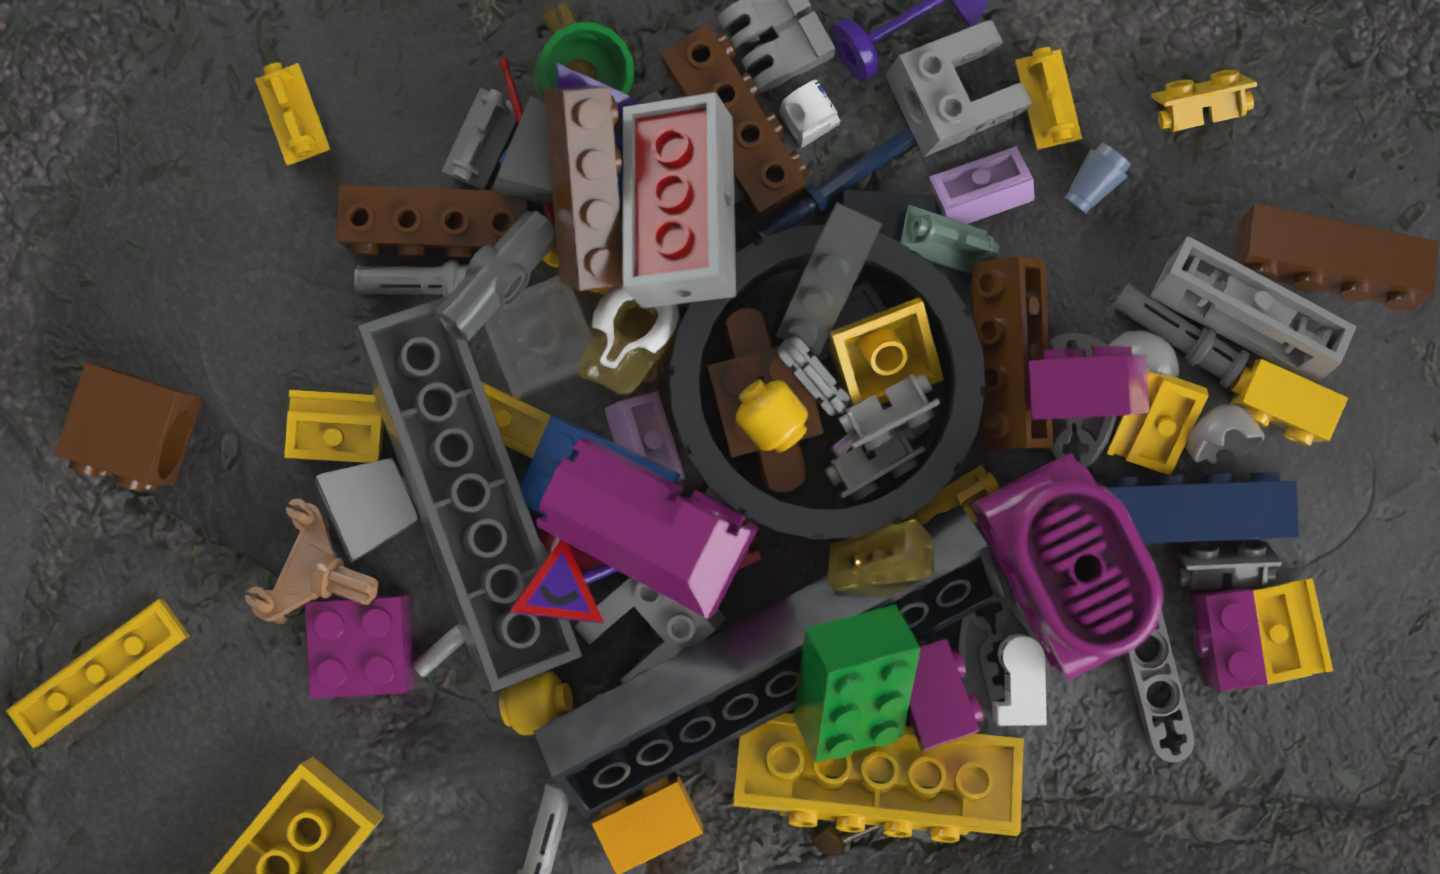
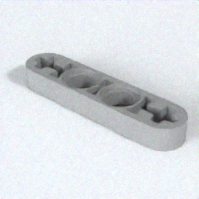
M1161 610L1159 623L1155 631L1150 634L1159 643L1157 657L1152 661L1143 662L1137 657L1135 648L1125 653L1150 750L1157 757L1165 761L1180 762L1186 759L1192 752L1194 735ZM1156 681L1166 682L1171 689L1170 700L1162 707H1153L1147 700L1148 687ZM1174 712L1177 713V718H1168L1171 731L1181 734L1182 740L1175 742L1174 751L1171 752L1166 746L1160 745L1159 740L1166 737L1164 722L1157 720L1153 723L1152 716H1168Z

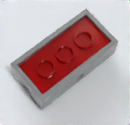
M716 92L623 107V288L642 308L736 297L733 118Z

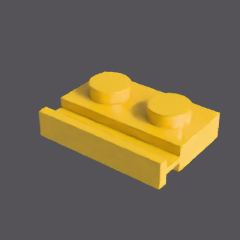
M1147 368L1149 413L1119 415L1110 439L1105 446L1106 454L1111 456L1114 454L1125 457L1126 461L1171 476L1189 438L1190 431L1194 428L1209 395L1205 387L1165 373L1160 375L1149 371V368Z
M289 390L290 407L287 412L284 458L371 463L382 460L384 420L374 395Z
M1303 578L1264 588L1251 589L1254 592L1268 685L1312 676V674L1333 671L1313 578Z

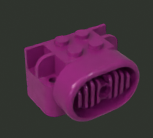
M1068 453L968 503L1037 642L1042 646L1044 655L1054 675L1068 681L1118 655L1131 651L1155 631L1162 609L1163 591L1153 560L1146 550L1124 504L1106 490L1105 487L1096 485L1091 473L1084 465L1075 460L1072 453ZM1088 554L1093 560V573L1089 579L1080 582L1074 576L1073 565L1078 557Z

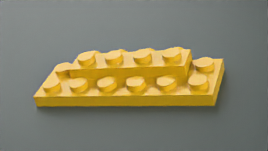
M784 713L739 737L733 806L779 811L781 816H789L790 825L798 827H816L817 819L836 821V829L844 832H863L865 824L884 826L883 834L891 837L912 836V829L931 831L930 838L938 842H958L959 834L967 835L969 831L1018 836L1021 832L1024 739L975 734L921 753L912 727L905 726L903 738H899L889 745H875L854 751L841 759L830 758L815 763L794 720V714Z

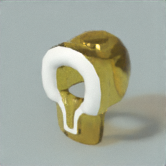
M623 285L610 288L599 301L593 313L591 341L578 367L580 376L583 379L600 383L618 394L632 393L641 381L652 382L656 380L667 369L672 360L677 330L682 322L679 305L672 304L642 308L623 288Z

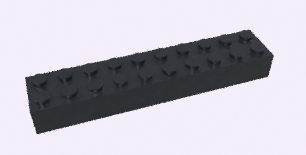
M962 505L948 512L935 515L929 522L892 538L886 545L863 557L852 559L839 570L822 579L809 582L803 589L778 602L769 603L756 614L737 624L724 627L718 634L693 647L681 650L675 657L652 669L639 672L626 683L609 692L596 695L590 702L567 714L556 716L545 726L533 731L552 778L584 819L602 811L795 708L805 628L896 604L916 641L919 642L1003 597L1004 594L989 547Z

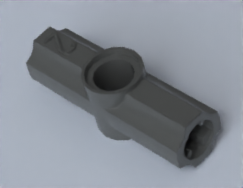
M527 210L495 246L487 244L474 255L466 269L465 279L434 312L436 320L449 334L459 341L464 340L468 342L501 305L508 307L520 297L529 282L530 272L557 243L556 231L550 221L537 211L530 212Z

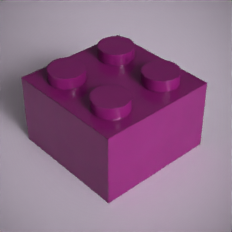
M1132 346L1092 347L1093 357H1084V349L1044 350V360L1029 361L1032 420L1149 413L1146 356L1132 355Z
M410 595L376 596L369 605H363L346 598L314 600L305 603L310 699L406 693L415 688L414 667L412 666L413 644Z

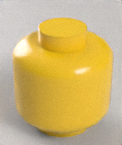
M759 379L750 384L739 395L738 398L742 404L736 413V421L760 450L769 451L775 449L777 453L783 452L794 445L806 433L807 427L804 423L808 417L807 409L784 381L775 380L764 384Z
M547 670L509 685L506 689L502 690L499 697L500 713L504 723L508 727L512 726L518 734L532 735L534 734L533 731L545 726L556 716L567 714L568 711L572 710V691L567 683L562 684L560 678L553 671Z

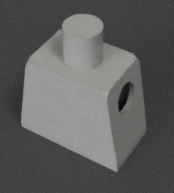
M392 458L326 472L316 476L315 484L349 563L363 557L418 520L405 477H400Z

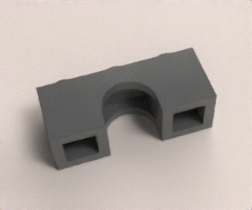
M836 204L778 329L777 337L785 340L795 335L799 336L810 348L809 352L820 355L881 227V223L841 204Z

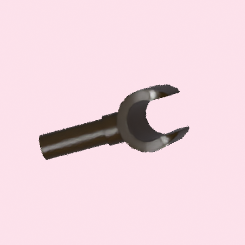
M828 823L811 835V840L820 852L826 855H835L853 839L878 830L880 827L865 824L863 832L843 831L839 834L833 824Z

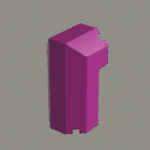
M591 438L579 439L572 449L580 452L574 462L564 458L557 467L540 502L539 510L547 514V516L538 518L536 526L702 617L708 619L714 615L758 527L753 523L742 527L741 524L745 517L736 510L695 490L690 499L681 496L680 493L684 486L671 482Z

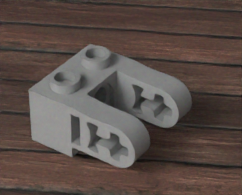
M992 20L979 23L901 54L885 73V77L912 134L915 136L923 157L962 142L973 134L1007 121L1028 110L1033 105L1023 83L1009 86L972 102L968 98L955 68L992 52L1003 43Z
M630 577L597 606L604 623L580 621L574 628L588 644H591L633 606L639 611L664 642L620 680L624 684L633 679L639 672L652 669L675 657L681 650L701 643L721 625L726 617L717 609L714 615L706 619Z

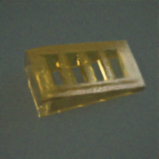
M916 519L830 544L828 585L832 589L915 581L933 575V541ZM889 552H893L892 557H889ZM869 554H873V562L869 563ZM855 556V567L849 569L850 557Z

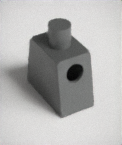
M530 96L492 190L501 194L553 206L545 103Z

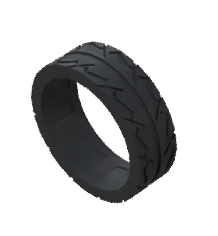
M826 225L796 226L763 237L736 253V297L691 302L677 330L670 365L672 413L684 449L708 486L737 512L775 531L814 539L859 537L897 524L932 501L956 474L960 464L962 465L978 432L985 395L983 350L972 318L965 309V304L948 279L916 251L910 250V247L878 232L860 272L892 287L907 301L919 297L922 299L930 330L942 363L944 396L941 418L931 445L918 462L919 465L892 489L865 503L839 509H808L781 502L758 490L728 464L712 440L701 405L699 386L702 363L712 333L730 306L753 286L778 273L807 267Z

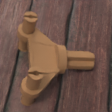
M301 499L290 501L288 504L294 509L287 507L286 511L288 516L292 518L294 526L300 532L274 589L264 590L261 587L255 586L247 591L253 595V597L246 595L245 600L252 607L254 614L264 621H273L281 625L289 620L284 615L291 616V611L317 599L318 596L329 598L333 594L363 605H369L378 593V581L376 578L344 567L342 558L336 557L329 535L330 525L325 521L323 512L317 506L305 503Z

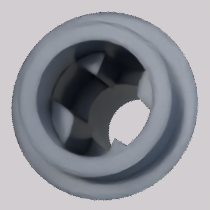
M1101 142L1096 150L1090 149L1069 188V192L1064 198L1078 210L1087 214L1091 208L1127 178L1125 172L1131 166V163L1113 148Z

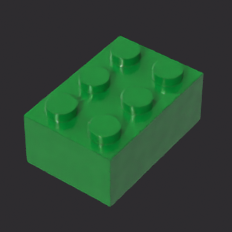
M896 604L805 628L794 720L815 763L830 758L841 759L854 751L875 745L886 746L899 738H903L920 646Z

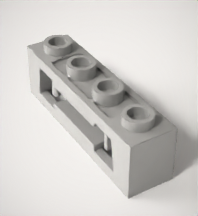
M1189 236L1185 238L1166 262L1150 295L1151 298L1199 324L1213 329L1216 333L1275 365L1317 384L1341 364L1357 327ZM1200 260L1228 273L1226 282L1223 280L1221 282L1217 281L1222 275L1217 269L1210 276L1196 270ZM1299 311L1322 324V326L1311 332L1306 329L1308 318L1302 316L1295 323L1292 320Z

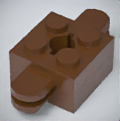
M742 308L732 313L724 327V335L731 359L708 365V372L730 457L733 459L755 453L763 483L770 490L790 492L800 486L806 475V466L799 441L824 434L815 399L792 373L793 365L787 367L778 356L777 350L779 347H774L767 318L758 310ZM759 379L764 384L775 380L784 381L803 403L808 412V417L804 423L807 427L806 433L794 445L780 453H777L775 449L769 451L760 450L736 421V413L742 404L738 398L739 395L750 384Z

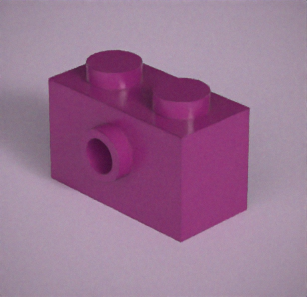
M1229 588L1192 594L1197 629L1194 630V645L1198 657L1202 658L1206 687L1222 692L1268 685L1253 590Z
M947 639L920 647L907 714L921 753L975 735L980 730L977 722L983 720V714L975 694L967 695L961 679L962 676L967 675L961 653L958 648L951 650Z

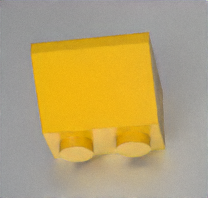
M920 297L833 330L829 334L828 350L839 385L850 396L851 407L873 395H876L880 404L889 402L884 390L906 379L911 374L917 377L924 373L930 385L944 380L925 307Z

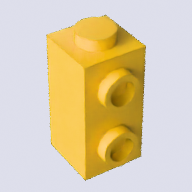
M1263 359L1248 362L1247 367L1244 366L1230 387V391L1235 392L1230 404H1235L1247 410L1259 426L1267 427L1270 422L1285 429L1283 434L1285 438L1304 446H1311L1312 442L1330 441L1348 400L1346 396Z

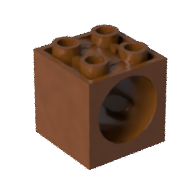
M85 362L54 455L69 459L68 468L92 476L100 474L112 477L115 474L113 483L130 489L157 491L158 485L174 486L204 398L117 369Z

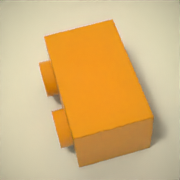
M679 775L669 780L665 776L641 789L643 793L627 801L624 798L600 811V814L594 817L592 826L616 874H622L703 834V824Z

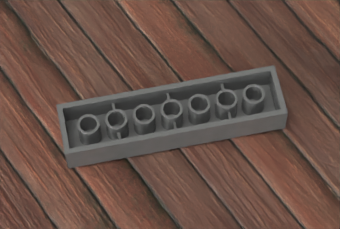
M446 296L359 325L353 331L352 336L482 689L494 692L582 657L568 619L509 613L546 561V557L466 341H459L449 334L435 318L434 312L448 297Z

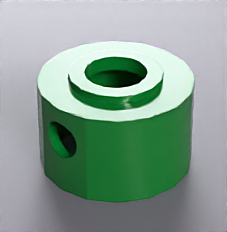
M594 22L573 23L558 30L540 51L533 69L534 90L538 99L545 103L543 89L558 88L556 63L562 66H566L573 61L588 63L594 69L598 82L626 95H629L634 81L633 58L626 43L612 29Z

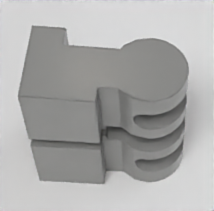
M739 0L727 7L718 16V20L724 30L732 29L742 23L750 24L731 38L730 42L735 50L757 44L762 37L772 31L776 34L777 39L757 45L753 51L741 60L746 70L754 69L764 63L772 64L770 68L753 79L760 93L771 90L798 74L801 75L834 58L835 47L815 11L811 12L809 0Z

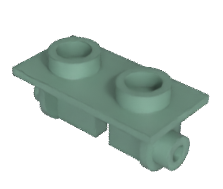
M908 205L901 243L910 247V250L919 253L926 260L972 275L973 262L994 260L997 257L999 245L994 242L992 236L987 235V231Z

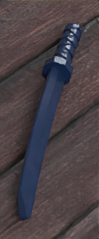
M968 97L970 102L977 100L976 97ZM910 127L867 153L816 188L813 184L809 185L803 190L804 196L796 201V204H792L785 212L780 213L774 220H771L763 228L755 232L758 240L793 228L799 221H802L815 210L818 213L829 207L828 201L885 162L917 143Z

